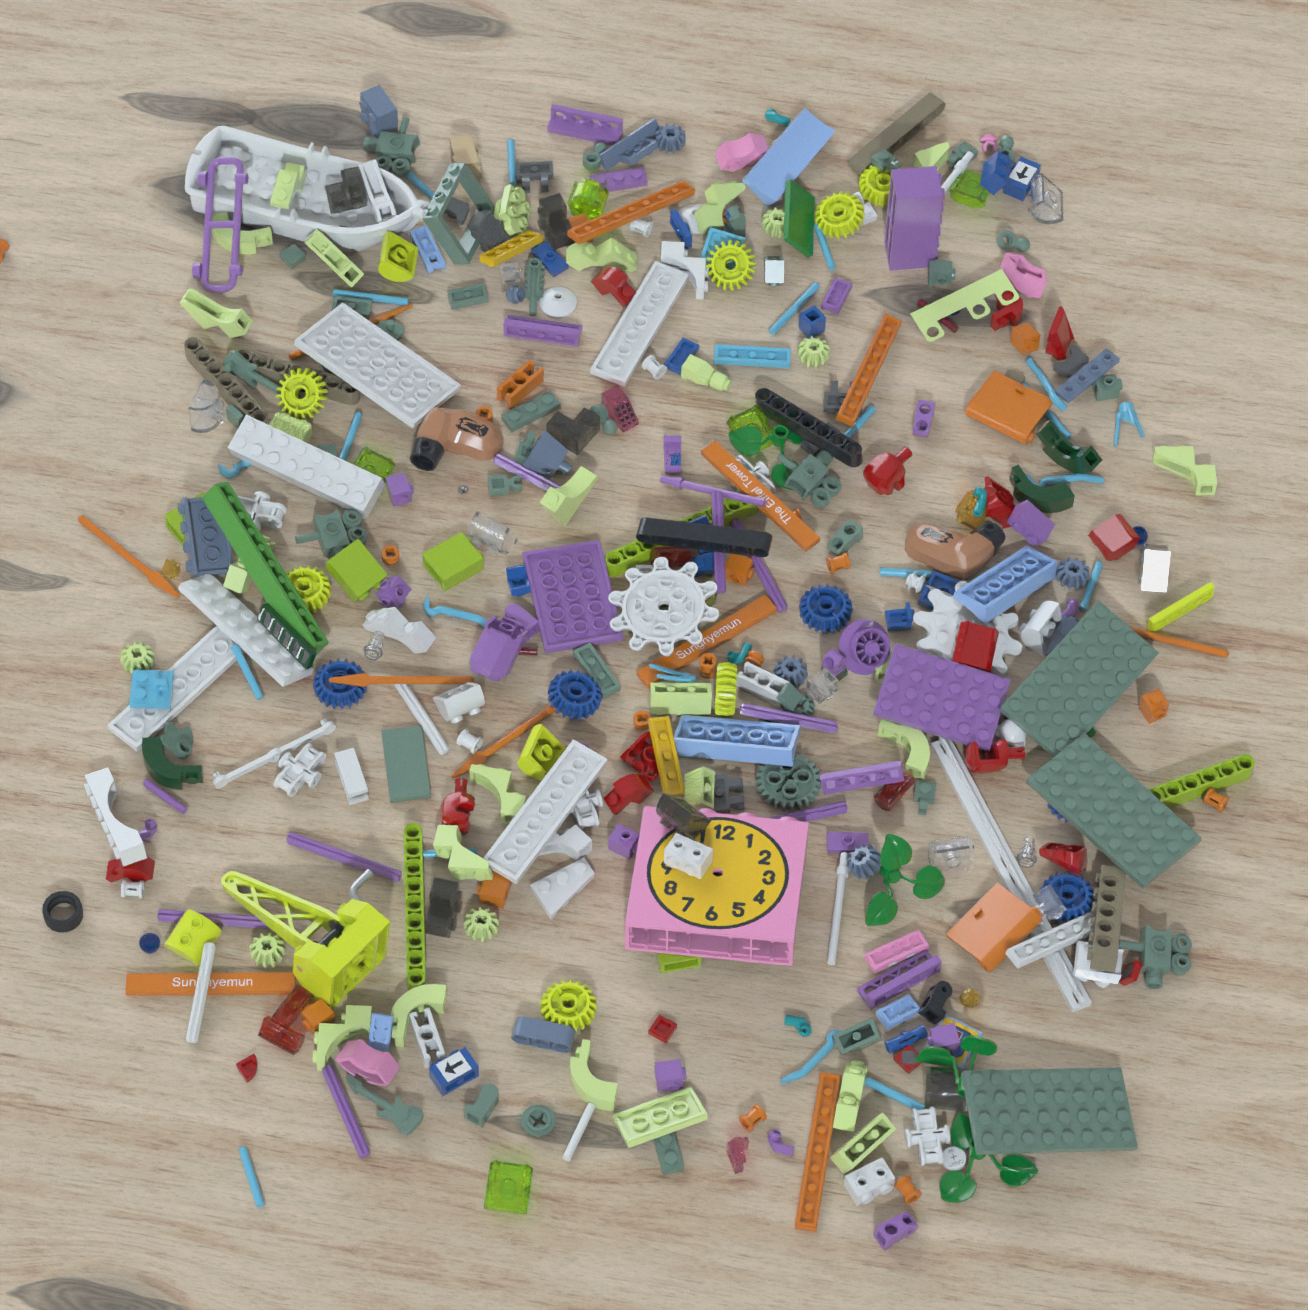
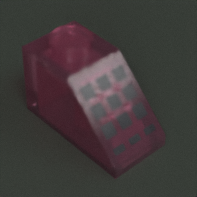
M618 385L601 393V404L607 408L608 416L616 421L618 428L623 433L639 424L629 398Z

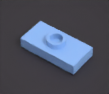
M908 994L878 1009L875 1015L885 1028L889 1030L918 1015L920 1007Z
M372 1013L368 1039L370 1047L381 1052H389L394 1015Z

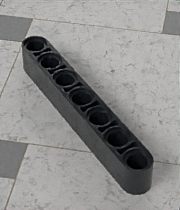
M761 388L756 391V408L761 414L785 426L788 430L819 449L827 451L832 457L849 467H859L863 463L862 447L858 442L770 389Z
M648 517L640 519L636 539L646 544L762 558L769 555L773 538L770 533L764 531Z

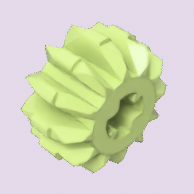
M775 207L773 211L768 209L767 214H764L762 228L765 230L766 235L771 234L772 238L778 236L779 239L782 235L784 236L783 208L777 210Z
M813 336L810 339L804 338L803 342H800L798 358L801 359L802 364L807 363L808 367L814 365L816 368L818 364L823 366L825 361L829 359L830 348L826 340L821 341L820 336L817 339H814Z
M134 641L132 646L126 644V649L121 652L120 661L126 672L130 671L133 674V670H149V667H153L155 656L150 645L145 646L143 641L138 645Z
M481 906L478 908V911L471 909L470 914H466L465 922L463 923L467 937L472 936L473 941H476L478 938L482 943L484 938L491 941L492 935H497L499 920L495 912L490 913L489 907L485 911L482 910Z
M271 932L267 936L261 933L260 938L254 937L253 944H250L251 959L255 960L257 966L263 963L264 968L268 964L274 967L275 962L281 963L282 956H285L284 942L280 940L278 934L272 937Z

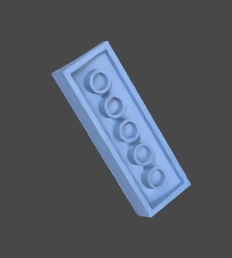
M804 108L742 181L767 207L770 206L785 192L786 181L789 179L794 181L836 130L821 122Z
M1025 546L955 591L954 599L973 612L984 625L1055 579L1058 561L1029 546Z
M681 715L673 737L678 756L793 767L800 735V725Z

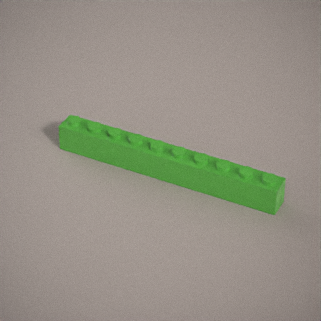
M230 483L214 484L202 497L207 508L212 513L266 602L318 654L329 643Z

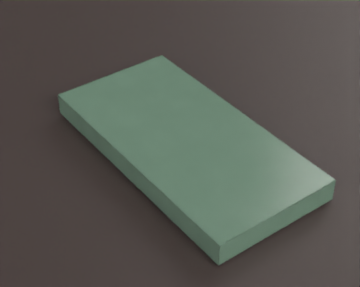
M422 726L381 730L390 803L431 798Z

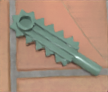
M532 258L524 266L527 269L524 272L527 275L524 278L527 282L524 284V287L527 288L524 290V297L530 300L529 315L536 316L537 300L543 298L542 294L544 293L541 290L544 284L541 282L545 279L541 276L545 274L542 271L545 266L542 265V260Z

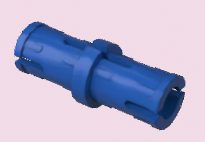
M920 1025L908 1032H901L899 1036L885 1041L884 1045L888 1053L891 1054L905 1046H912V1043L928 1037L926 1028Z

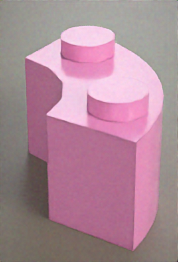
M749 132L738 140L724 141L715 152L721 170L734 172L757 163L769 148L764 135Z
M1006 253L999 270L1002 269L1013 287L1026 297L1041 298L1047 283L1045 270L1030 264L1024 255Z
M362 1039L346 1042L335 1059L353 1076L358 1074L367 1078L368 1083L375 1085H389L400 1069V1066L389 1052L375 1050Z

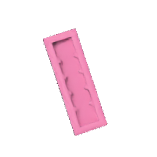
M918 929L865 953L864 958L875 974L926 949L928 950L929 944Z

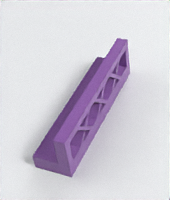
M552 104L548 132L614 145L622 138L623 119ZM556 112L563 113L564 116L556 115ZM574 116H580L582 119H576ZM592 119L598 120L600 123H595ZM610 123L618 124V127L611 126Z
M508 315L503 324L504 336L577 347L579 346L582 333V325Z
M900 760L823 773L820 775V780L825 795L904 781V775Z
M926 949L858 987L857 992L870 1010L940 972L942 961L938 955L932 957ZM923 958L927 959V961L917 966L919 960ZM903 969H909V971L900 975V971H902ZM885 979H893L887 982L886 984L882 985ZM869 988L875 989L868 994L865 993Z

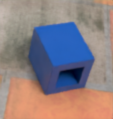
M815 305L799 314L798 328L809 339L811 336L814 338L825 332L826 317Z

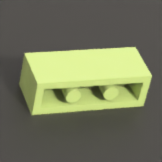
M650 682V714L711 715V683Z
M882 1112L837 1150L830 1159L845 1174L892 1134L896 1127Z

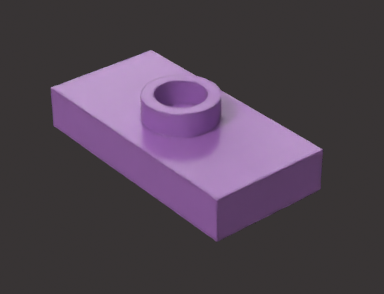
M835 277L821 304V309L839 314L852 289L853 283Z
M827 832V853L841 854L846 852L849 854L855 851V847L860 848L862 844L869 845L868 833Z

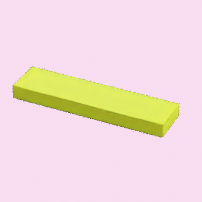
M1209 582L1150 617L1146 630L1156 632L1212 599L1215 589L1213 583Z

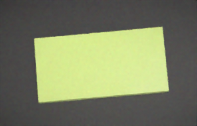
M692 1086L612 1115L613 1121L628 1148L708 1120V1114Z

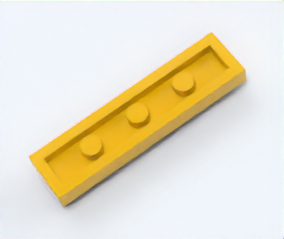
M527 230L480 254V262L487 264L489 267H496L500 263L510 260L512 257L522 254L525 250L543 242V234Z
M669 716L649 718L648 725L664 798L683 796L685 788Z

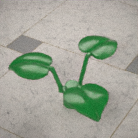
M783 425L775 426L772 434H768V437L761 441L762 433L752 426H744L728 434L732 446L741 454L748 456L758 454L760 452V445H764L769 440L775 446L781 447L782 454H784L787 440L796 445H800L804 440ZM782 463L775 465L771 471L773 482L779 487L793 490L784 486L793 471Z
M886 834L880 853L881 866L879 875L885 879L883 884L886 886L888 895L885 892H879L872 897L865 915V924L867 926L885 925L895 918L898 904L895 900L891 899L893 894L889 883H897L902 878L915 884L913 894L920 899L934 897L942 890L945 884L941 871L931 865L919 869L916 874V880L903 875L899 869L902 868L901 865L908 864L911 861L912 848L903 838L893 834Z
M966 1036L961 1041V1048L963 1050L973 1052L969 1070L974 1068L977 1053L989 1056L997 1051V1045L993 1041L979 1036ZM935 1046L924 1048L915 1058V1062L941 1066L953 1065L956 1078L955 1084L958 1085L957 1094L965 1098L962 1077H959L955 1057L950 1056V1052L944 1048Z
M959 1113L954 1120L950 1136L951 1142L955 1147L962 1150L970 1149V1160L966 1175L954 1170L944 1174L940 1180L941 1199L950 1203L963 1202L973 1196L976 1191V1182L969 1178L974 1159L981 1160L986 1156L976 1155L970 1119L963 1113ZM987 1154L995 1166L1001 1170V1181L1008 1186H1022L1038 1173V1168L1022 1156H1005L1002 1160V1165H1000L993 1154Z

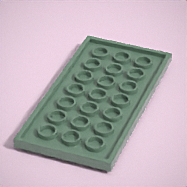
M1098 600L999 710L1052 757H1055L1081 735L1089 732L1159 652Z
M1085 733L1026 780V783L1142 889L1201 842L1202 838Z
M1121 1067L967 1070L961 1073L976 1155L1134 1151L1138 1148Z

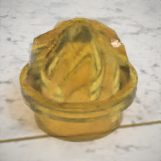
M166 559L161 574L165 575V578L177 577L181 572L180 565L173 559L172 561Z
M969 986L966 990H962L960 1003L965 1008H973L979 1004L978 1001L982 997Z

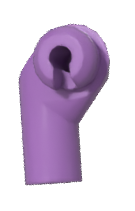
M1069 599L1067 601L1066 610L1061 612L1062 618L1063 616L1068 618L1070 616H1077L1080 605L1076 599Z
M777 1129L771 1130L768 1135V1143L772 1150L776 1153L792 1157L795 1146L784 1144L780 1137V1131Z

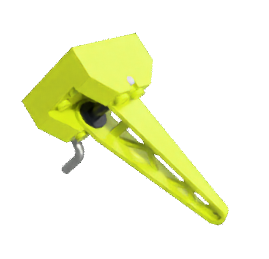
M369 869L352 884L349 891L351 900L347 904L343 903L338 908L337 915L323 907L236 871L226 873L221 879L226 893L296 949L293 953V974L312 999L318 1001L322 998L332 1010L387 957L390 921L369 903L363 902L358 895V890L373 876L372 871ZM237 886L251 888L252 894L240 893ZM258 899L273 900L285 907L286 914L272 915L260 907ZM281 920H288L289 926ZM293 920H309L312 923L300 934L295 931ZM321 927L329 931L319 942L309 940Z

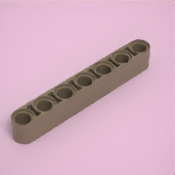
M928 93L850 159L848 167L860 175L870 165L875 167L871 163V156L883 149H886L891 154L896 152L943 112L946 103L932 93Z
M190 337L185 340L186 359L228 405L231 404L238 409L244 417L248 415L269 425L267 412L230 372L225 371L223 364L200 339Z
M247 349L238 351L248 362L258 365V369L254 370L255 372L275 384L282 385L279 381H286L284 374H288L291 377L290 370H294L297 374V368H302L303 372L305 368H308L310 373L312 371L317 372L316 377L322 376L320 382H326V386L322 387V389H327L328 393L323 394L324 397L347 405H356L360 401V391L337 375Z

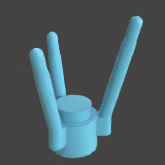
M1121 403L1118 407L1119 412L1116 413L1114 446L1118 444L1121 419L1125 422H1131L1132 426L1136 424L1141 437L1145 436L1133 403Z
M649 664L650 668L678 676L657 674V678L677 681V683H695V675Z

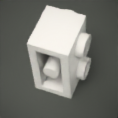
M677 833L664 849L665 864L699 879L702 878L713 862L712 848Z
M882 1157L845 1175L844 1187L856 1206L862 1203L868 1204L876 1196L889 1193L895 1184V1176Z

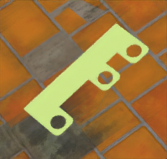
M1001 269L910 314L926 340L933 342L944 336V331L938 320L965 307L974 319H980L991 311L983 298L995 293L1002 305H1008L1017 301L1019 295ZM1009 290L1013 292L1014 297L1012 300L1006 301L1002 298V293ZM975 305H983L985 312L981 315L975 314L973 312ZM930 327L938 328L939 334L936 337L927 335V330Z

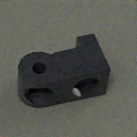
M940 981L928 990L918 1014L934 1025L944 1019L947 1012L942 1008L946 999L952 995L951 985L946 981Z

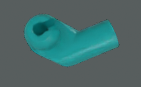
M768 109L765 113L767 121L788 127L790 118L776 113L774 109Z
M978 486L973 492V495L978 497L973 515L981 517L986 505L987 491L985 488L982 489Z
M745 642L740 652L729 651L726 655L728 662L733 664L744 662L748 652L752 649V645Z
M786 1014L784 1025L794 1026L803 1037L811 1034L812 1028L806 1018Z

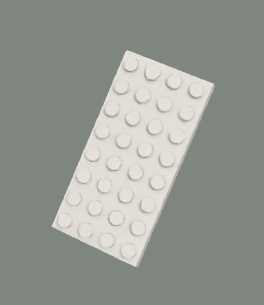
M343 302L296 338L294 346L412 429L424 420L432 408H439L456 394L461 387L458 382Z

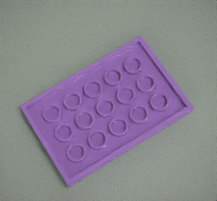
M600 540L522 552L545 654L580 648L588 643L594 646L623 641L622 631L616 632L610 627V621L618 617L616 605L610 603L608 599L612 588Z
M895 643L873 715L965 745L976 742L978 743V749L989 752L1001 714L999 709L1004 704L1011 679Z

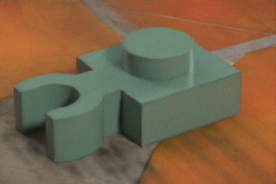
M507 475L487 476L490 497L509 495V490L514 492L522 491V484H515L521 483V476H513L511 479H507Z

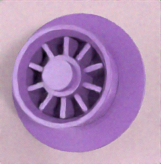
M860 619L852 622L844 629L838 648L839 653L847 660L844 666L848 670L859 675H869L876 672L875 668L886 662L890 654L891 645L886 630L879 623L870 619Z

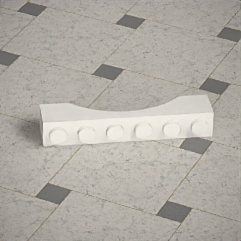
M109 768L85 775L87 784L83 786L86 795H91L89 797L93 809L97 808L95 813L98 821H103L101 826L104 834L108 833L106 836L110 847L114 846L112 849L116 860L120 859L122 865L126 866L146 859L144 844L138 831L123 825L111 813L113 802L118 794Z

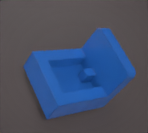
M713 552L692 557V562L698 566V571L694 578L711 573L714 575Z
M525 565L507 567V583L511 595L523 596L531 593Z
M909 602L905 603V609L885 611L884 615L888 631L911 629L915 611L910 608Z

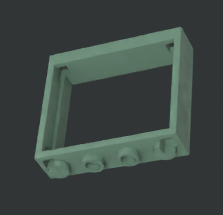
M465 162L449 165L422 217L454 265L470 264L479 246V242L471 236V231L468 227L459 242L442 218L459 182L477 207L473 217L479 211L489 210L494 214L495 210L494 204Z

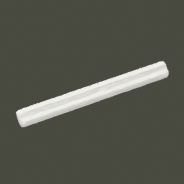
M394 684L440 755L448 753L449 746L409 685Z
M207 942L204 944L186 1036L188 1043L195 1044L198 1042L216 949L213 943Z

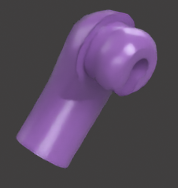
M152 818L145 821V827L142 831L138 832L142 841L152 838L157 830L156 821Z

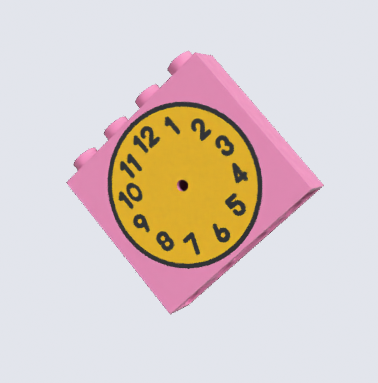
M666 804L656 807L644 806L625 921V949L793 966L808 848L809 822H802L789 816L779 819L761 818L748 812L738 815L720 814L707 808L697 811L679 810ZM676 833L713 849V862L701 879L690 876L679 869L671 868L664 863V849Z

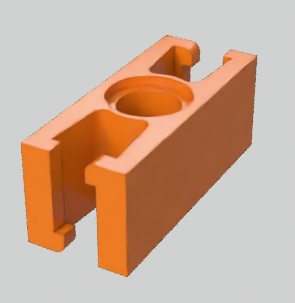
M529 359L497 387V399L503 402L506 396L507 407L512 409L544 381V370L539 367L534 373L535 363Z

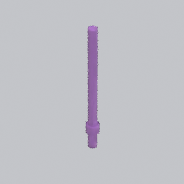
M662 475L660 478L661 483L673 485L677 489L685 488L711 495L714 491H721L723 498L765 507L767 503L766 499L685 481L684 478L677 476L673 478Z

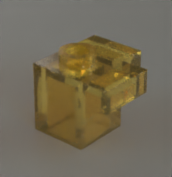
M971 490L970 492L967 491L955 512L957 513L956 522L974 530L985 520L986 511L984 508L981 517L973 515L978 497L974 496V491Z

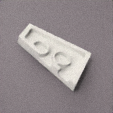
M582 858L530 884V889L552 920L556 913L562 907L564 908L569 903V900L595 877V873L585 858Z

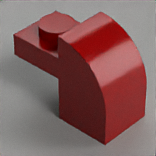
M615 267L601 269L590 281L602 296L611 293L621 306L627 305L636 294V291L626 281L629 277Z
M1009 290L1002 294V298L1006 301L1012 300L1014 297L1013 292ZM1020 295L1017 301L1008 305H1002L997 297L996 308L998 311L992 314L990 327L996 331L999 328L1006 327L1009 323L1013 327L1017 326L1021 321L1023 312V300Z
M629 774L614 782L613 786L615 788L603 799L612 814L618 815L631 802L641 804L654 790L645 776Z
M147 856L146 859L126 866L122 865L120 859L110 860L107 865L106 880L111 883L123 878H128L133 882L153 879L155 860Z

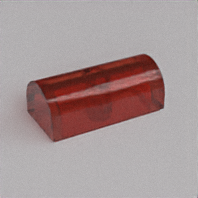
M653 547L650 551L651 565L654 567V560L656 558L665 557L668 560L669 567H683L686 563L692 562V549Z
M903 772L904 781L884 784L874 795L875 803L881 809L890 811L914 784V777Z
M297 984L272 1015L273 1021L281 1028L289 1030L315 995Z
M270 1016L264 1018L258 1034L259 1037L292 1055H295L301 1049L305 1040L303 1034Z

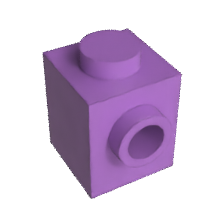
M404 472L386 477V489L393 507L412 502L413 485L407 481Z
M618 823L608 838V849L630 860L632 855L637 853L640 833Z
M955 1023L930 1029V1036L927 1037L929 1046L944 1048L949 1052L960 1049V1040Z
M680 1059L655 1062L657 1091H676L679 1088H683V1080H687L686 1068L681 1067Z

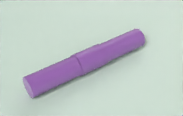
M146 779L143 782V786L180 813L185 814L188 808L152 781Z

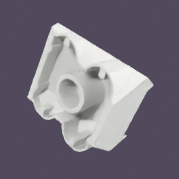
M1078 940L1073 976L1084 982L1089 979L1094 980L1096 985L1101 988H1106L1111 983L1118 984L1122 976L1121 967L1124 949H1118L1115 972L1090 969L1091 960H1087L1088 947L1092 948V945Z

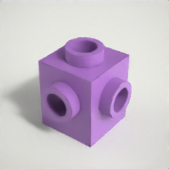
M394 576L384 580L379 585L380 589L375 595L380 599L381 604L387 608L400 607L404 604L406 596L412 589L400 576Z

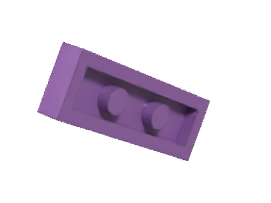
M644 167L589 176L593 194L647 186Z

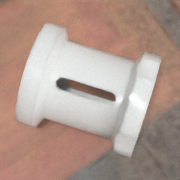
M637 219L630 223L629 230L641 233L647 238L652 231L653 222Z
M654 355L648 356L642 363V368L648 370L656 380L660 379L667 371V367L661 365Z
M464 729L458 736L456 744L458 746L463 745L474 754L480 750L483 739L471 735L469 730Z
M123 879L121 897L136 896L139 899H143L144 880L130 882L127 879Z

